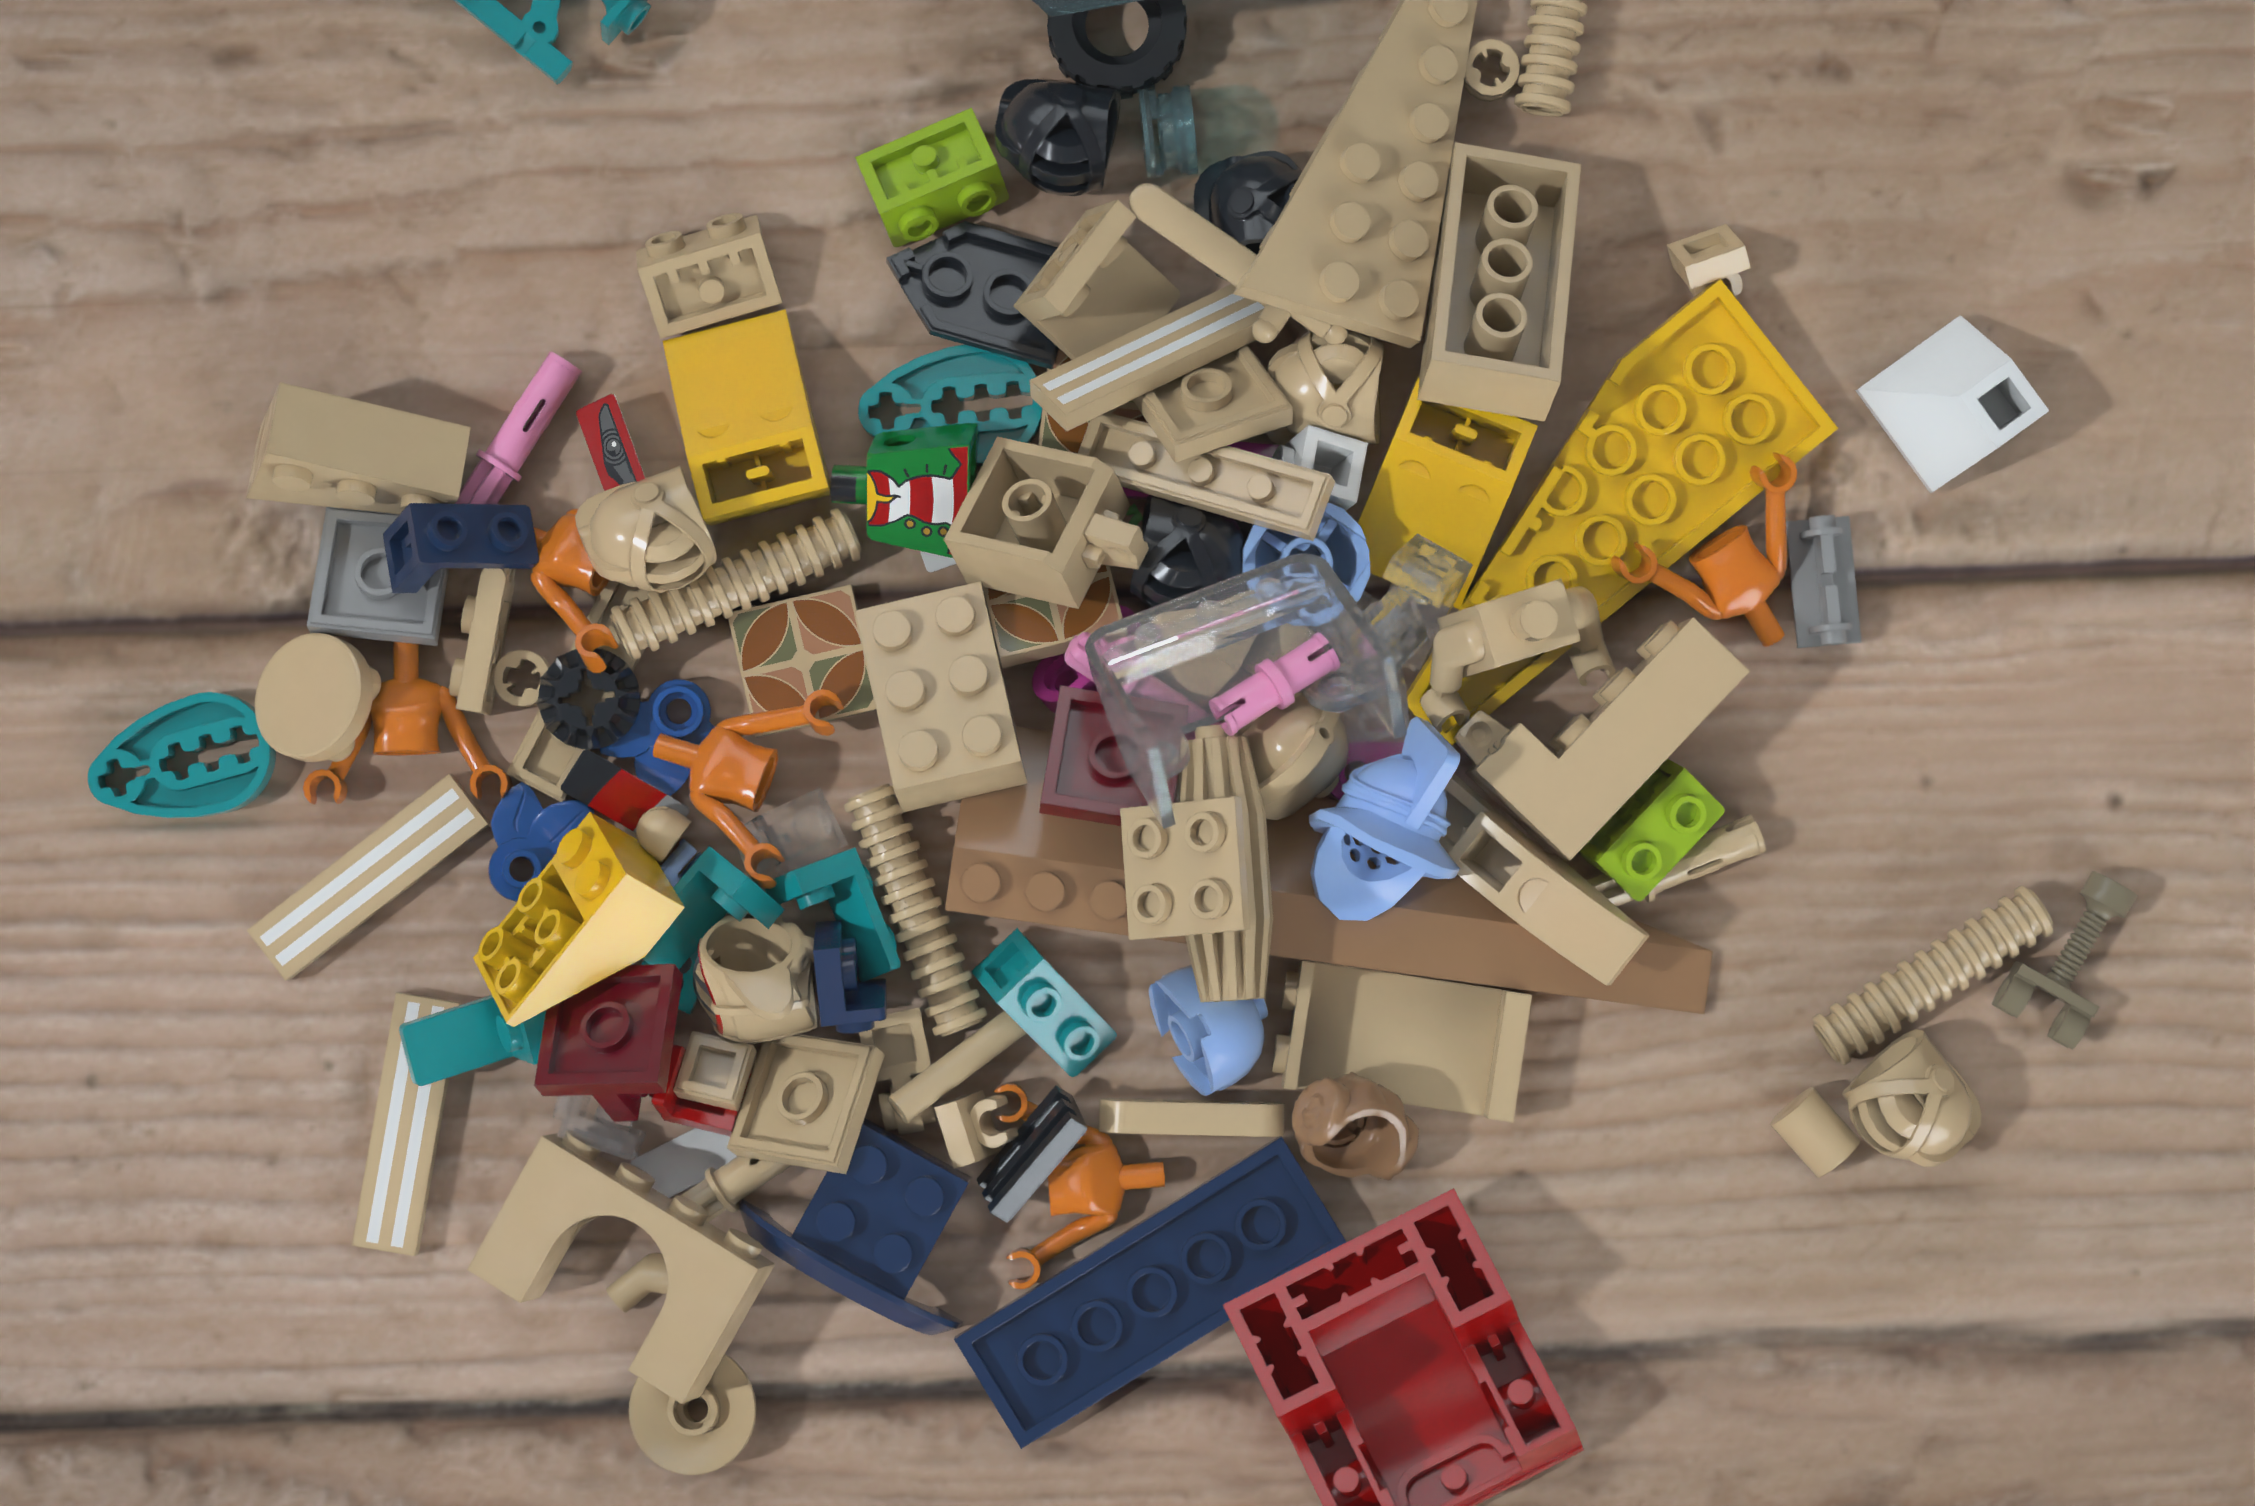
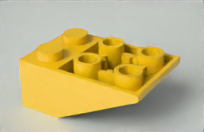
M786 309L662 341L686 456L702 519L712 526L830 495L831 482Z
M1418 377L1412 387L1357 523L1363 530L1366 538L1365 541L1369 548L1370 574L1459 610L1513 489L1538 426L1515 416L1417 400L1420 380Z
M589 812L577 828L570 830L562 838L557 848V853L539 876L526 883L519 894L517 903L499 926L492 928L486 933L473 959L507 1024L515 1027L644 958L685 907L656 859L644 850L639 844L638 839Z

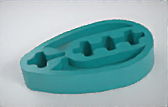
M968 345L947 347L917 357L888 373L862 395L858 405V416L865 431L873 438L876 434L882 432L954 425L946 424L943 414L933 413V404L943 402L945 391L954 390L958 400L964 402L974 400L976 395L975 389L981 387L987 388L990 398L1000 399L1006 397L1007 386L1019 385L1023 396H1031L1030 380L1035 378L1036 375L1029 364L1024 361ZM886 395L892 396L896 406L921 408V411L918 413L896 417L894 428L889 430L883 429L880 419L870 418V409L879 408L881 397ZM1033 400L1032 405L1022 407L1021 418L1010 419L1006 408H994L990 410V420L984 422L978 421L975 411L965 410L959 412L958 423L955 424L978 423L977 466H982L997 437L1031 443L1041 424L1043 408Z
M215 692L197 693L157 708L139 718L115 736L91 763L88 771V785L94 797L100 802L134 814L163 818L212 816L238 810L254 801L263 792L274 771L276 751L261 735L256 721L254 706L232 695ZM241 727L245 735L257 736L259 746L250 750V761L246 763L241 755H223L219 758L218 762L220 769L214 771L210 763L197 762L188 766L189 777L183 779L180 772L169 771L167 768V760L176 756L175 746L179 744L185 752L203 751L207 745L205 738L209 736L212 737L214 743L230 744L237 740L236 730ZM119 761L122 768H150V772L147 775L136 777L134 780L126 783L127 794L123 796L119 788L107 787L105 777L114 773L115 767L113 763Z

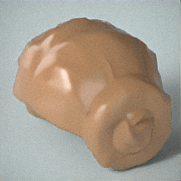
M1354 1072L1343 1074L1335 1079L1329 1077L1317 1079L1308 1085L1299 1095L1298 1100L1295 1101L1292 1113V1128L1295 1131L1294 1136L1298 1141L1300 1153L1307 1162L1321 1167L1331 1174L1351 1178L1369 1174L1377 1179L1391 1180L1395 1175L1404 1170L1406 1164L1412 1160L1418 1148L1419 1128L1410 1116L1405 1114L1400 1097L1384 1086L1376 1084L1368 1078L1360 1077Z

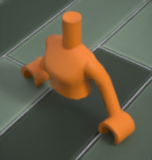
M1773 452L1774 458L1779 463L1780 473L1771 482L1768 481L1765 473L1759 467L1753 465L1750 469L1752 481L1757 486L1765 489L1766 557L1755 546L1750 537L1748 527L1739 525L1712 538L1689 556V562L1701 578L1704 590L1695 583L1658 564L1653 551L1638 542H1634V546L1641 555L1639 567L1632 572H1628L1624 562L1614 555L1611 559L1613 570L1617 575L1634 584H1642L1647 581L1656 584L1683 600L1690 607L1709 619H1728L1745 614L1763 647L1777 643L1785 636V633L1766 600L1784 578L1787 568L1785 492L1794 485L1797 479L1795 463L1790 458Z
M572 509L567 511L566 515L561 516L548 531L534 527L539 561L532 568L533 573H531L530 577L540 595L576 635L575 647L587 669L593 673H601L607 666L604 660L593 651L600 646H609L613 649H617L619 646L610 629L603 624H592L575 601L561 588L573 587L585 591L592 596H598L609 582L608 579L600 576L593 568L576 527L575 516L578 509Z
M393 642L394 678L381 683L380 692L372 700L368 719L362 731L355 739V746L350 756L339 762L332 761L327 770L313 771L307 776L303 785L304 796L310 803L315 805L317 802L316 790L318 784L324 779H332L335 786L334 800L337 804H341L348 792L344 778L368 736L372 721L374 726V755L401 756L441 753L438 742V728L442 714L451 737L473 772L469 783L472 794L481 800L482 781L491 774H497L500 777V794L502 798L513 787L510 776L499 767L491 765L486 758L463 711L456 709V697L450 695L447 687L419 678V644Z
M821 689L814 691L807 697L804 705L745 714L723 720L710 731L699 745L660 733L655 741L653 757L690 769L689 789L691 802L698 811L715 823L744 854L745 870L761 888L771 889L777 883L771 877L757 873L758 864L766 858H773L779 862H785L786 860L775 846L769 843H759L737 816L723 803L735 804L753 812H758L767 796L777 768L778 750L756 745L742 736L810 724L812 729L820 735H832L835 733L834 726L827 721L815 718L817 711L823 706L828 705L839 710L844 709L840 699L830 690Z
M1015 1083L1001 1084L993 1091L996 1093L1013 1091L1021 1099V1107L1017 1112L995 1115L1002 1122L1011 1123L1019 1119L1026 1121L1038 1107V1105L1028 1101L1026 1092ZM1087 1125L1086 1133L1077 1142L1085 1146L1069 1151L1048 1176L1051 1217L1071 1213L1087 1214L1088 1216L1069 1223L1031 1250L1027 1248L1012 1250L1006 1256V1259L1026 1258L1033 1264L1034 1271L1030 1277L1023 1280L1012 1279L1008 1281V1284L1015 1289L1031 1287L1037 1282L1040 1276V1268L1043 1264L1079 1241L1114 1224L1122 1207L1125 1190L1165 1187L1163 1161L1123 1164L1117 1147L1113 1144L1110 1136L1104 1132H1099V1129Z

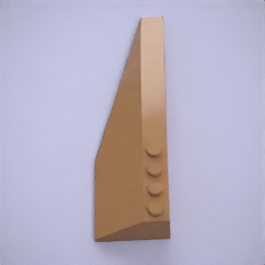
M1015 726L1028 784L961 799L945 910L1129 936L1121 826L1039 813L1052 731ZM1181 757L1173 803L1177 802ZM1328 796L1320 799L1315 797L1291 816L1279 820L1266 819L1273 911L1271 956L1705 1014L1713 951L1632 918L1630 919L1650 936L1611 985L1603 984L1550 948L1486 899L1458 874L1453 879L1421 877L1392 908L1368 921L1339 920L1315 897L1310 871L1316 847L1323 834L1314 831L1309 824V815L1319 809L1333 808L1339 801ZM1353 838L1354 841H1355V844H1356V845H1359V841H1358L1357 839ZM1371 848L1373 852L1379 854L1378 851ZM1350 852V857L1353 861H1356L1354 854ZM1385 857L1387 863L1396 865L1392 858ZM1367 860L1368 866L1371 869H1375L1376 865L1371 860ZM1185 936L1153 938L1155 940L1187 944Z

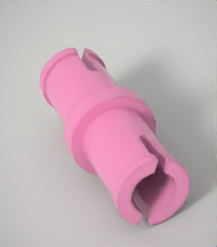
M1317 632L1311 636V639L1276 661L1272 662L1267 658L1255 665V674L1222 695L1209 700V706L1215 719L1218 720L1224 716L1225 722L1220 725L1229 736H1233L1239 729L1277 706L1281 710L1285 709L1295 702L1294 695L1329 672L1339 669L1340 661L1335 650L1331 648L1324 653L1323 647L1328 645L1329 641L1321 633Z

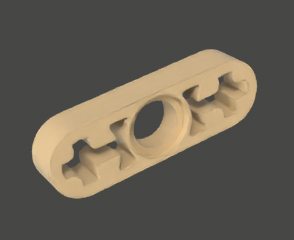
M1138 1098L1099 1099V1132L1250 1137L1284 1136L1285 1103Z

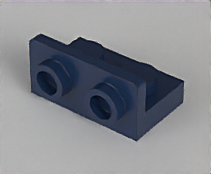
M841 920L816 922L813 956L821 1027L836 1025V1031L839 1033H859L873 1029L875 1027L874 1021L886 1019V979L858 981L859 967L855 937L843 939Z

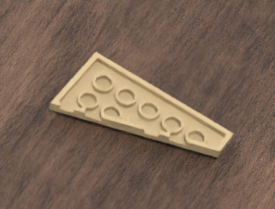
M1477 0L1399 1L1378 38L1379 43L1365 67L1359 71L1349 89L1351 92L1319 141L1291 190L1287 204L1275 225L1267 232L1259 246L1260 251L1248 272L1242 276L1235 288L1234 295L1325 323L1341 326L1345 329L1407 348H1412L1421 341Z

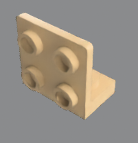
M1118 199L1085 211L1013 306L1072 360L1167 315L1180 297L1179 289L1132 247L1123 236L1136 216Z

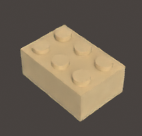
M981 581L855 610L893 789L902 812L1028 784Z

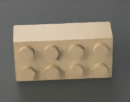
M1455 142L1430 282L1417 400L1545 422L1561 383L1581 164Z

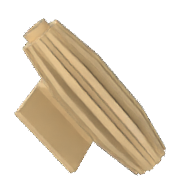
M1220 725L1196 727L1195 739L1186 740L1182 745L1177 802L1120 809L1129 940L1185 936L1200 1002L1266 998L1273 911L1266 813L1247 737L1229 736Z

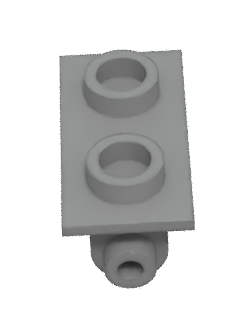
M1835 515L1810 517L1809 520L1787 521V548L1797 648L1861 643L1849 516L1835 517Z

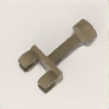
M2095 871L2090 873L2079 893L2086 900L2087 911L2083 912L2084 917L2081 916L2079 919L2081 922L2076 924L2078 928H2074V933L2070 935L2071 939H2068V944L2064 945L2065 950H2061L2060 953L2062 955L2057 957L2059 961H2055V966L2051 968L2052 972L2043 975L2024 963L2015 961L2009 970V975L1999 987L1992 1002L1993 1006L2016 1018L2028 1004L2035 986L2064 1002L2065 1006L2054 1019L2047 1037L2072 1050L2082 1039L2091 1018L2095 1016L2099 1006L2071 991L2072 984L2070 982L2074 981L2075 978L2073 976H2077V971H2080V965L2084 964L2083 959L2086 960L2088 957L2086 954L2091 952L2089 948H2093V943H2096L2097 939L2095 937L2100 936L2099 932L2103 931L2102 926H2105L2107 924L2106 921L2112 917L2125 918L2138 897L2128 888Z

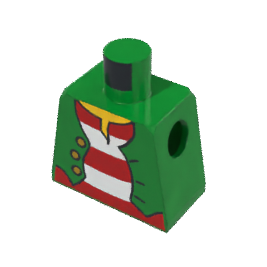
M978 423L916 428L876 434L867 452L866 466L833 465L830 483L831 502L867 505V537L873 541L953 558L944 538L977 477Z

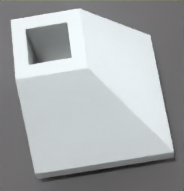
M1961 315L1856 390L1862 401L1930 493L1992 453L2049 412V409L2014 361Z

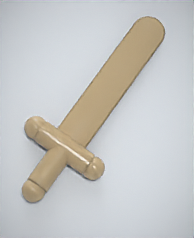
M1141 184L1130 194L1129 208L1137 219L1237 287L1242 276L1248 272L1255 260L1256 253L1155 184ZM1260 303L1265 308L1252 327L1254 338L1261 343L1273 341L1290 317L1320 338H1324L1329 344L1342 343L1348 335V329L1341 326L1325 323L1264 303Z

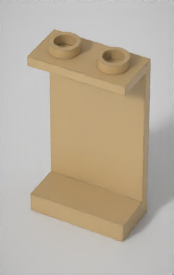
M1300 960L1298 972L1286 971L1281 1009L1292 1010L1289 1036L1281 1034L1276 1036L1272 1072L1282 1073V1087L1292 1090L1297 1088L1305 1089L1317 1079H1324L1326 1077L1335 1079L1343 1074L1354 1072L1358 1076L1368 1078L1397 1094L1403 1104L1482 1115L1487 1119L1513 1123L1532 995L1510 990Z

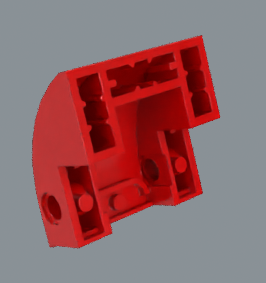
M1454 1188L1223 1304L1272 1408L1288 1434L1323 1506H1475L1584 1451L1577 1429L1522 1326L1513 1300Z

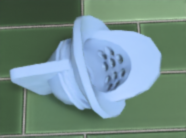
M1417 716L1411 719L1408 725L1401 754L1386 757L1354 769L1349 775V780L1342 785L1344 795L1338 804L1333 808L1319 809L1309 815V824L1313 830L1323 834L1316 847L1310 871L1315 897L1339 920L1368 921L1392 908L1421 877L1453 879L1460 869L1439 843L1441 836L1444 837L1447 834V828L1451 825L1450 821L1446 818L1448 802L1444 788L1459 765L1460 754L1430 722ZM1353 838H1355V839H1357V840L1359 841V845H1356V844H1355V841H1354ZM1371 848L1378 851L1379 854L1373 852ZM1350 852L1354 854L1356 861L1352 860ZM1385 857L1392 858L1396 865L1387 863ZM1367 860H1371L1376 865L1375 869H1371L1368 866Z

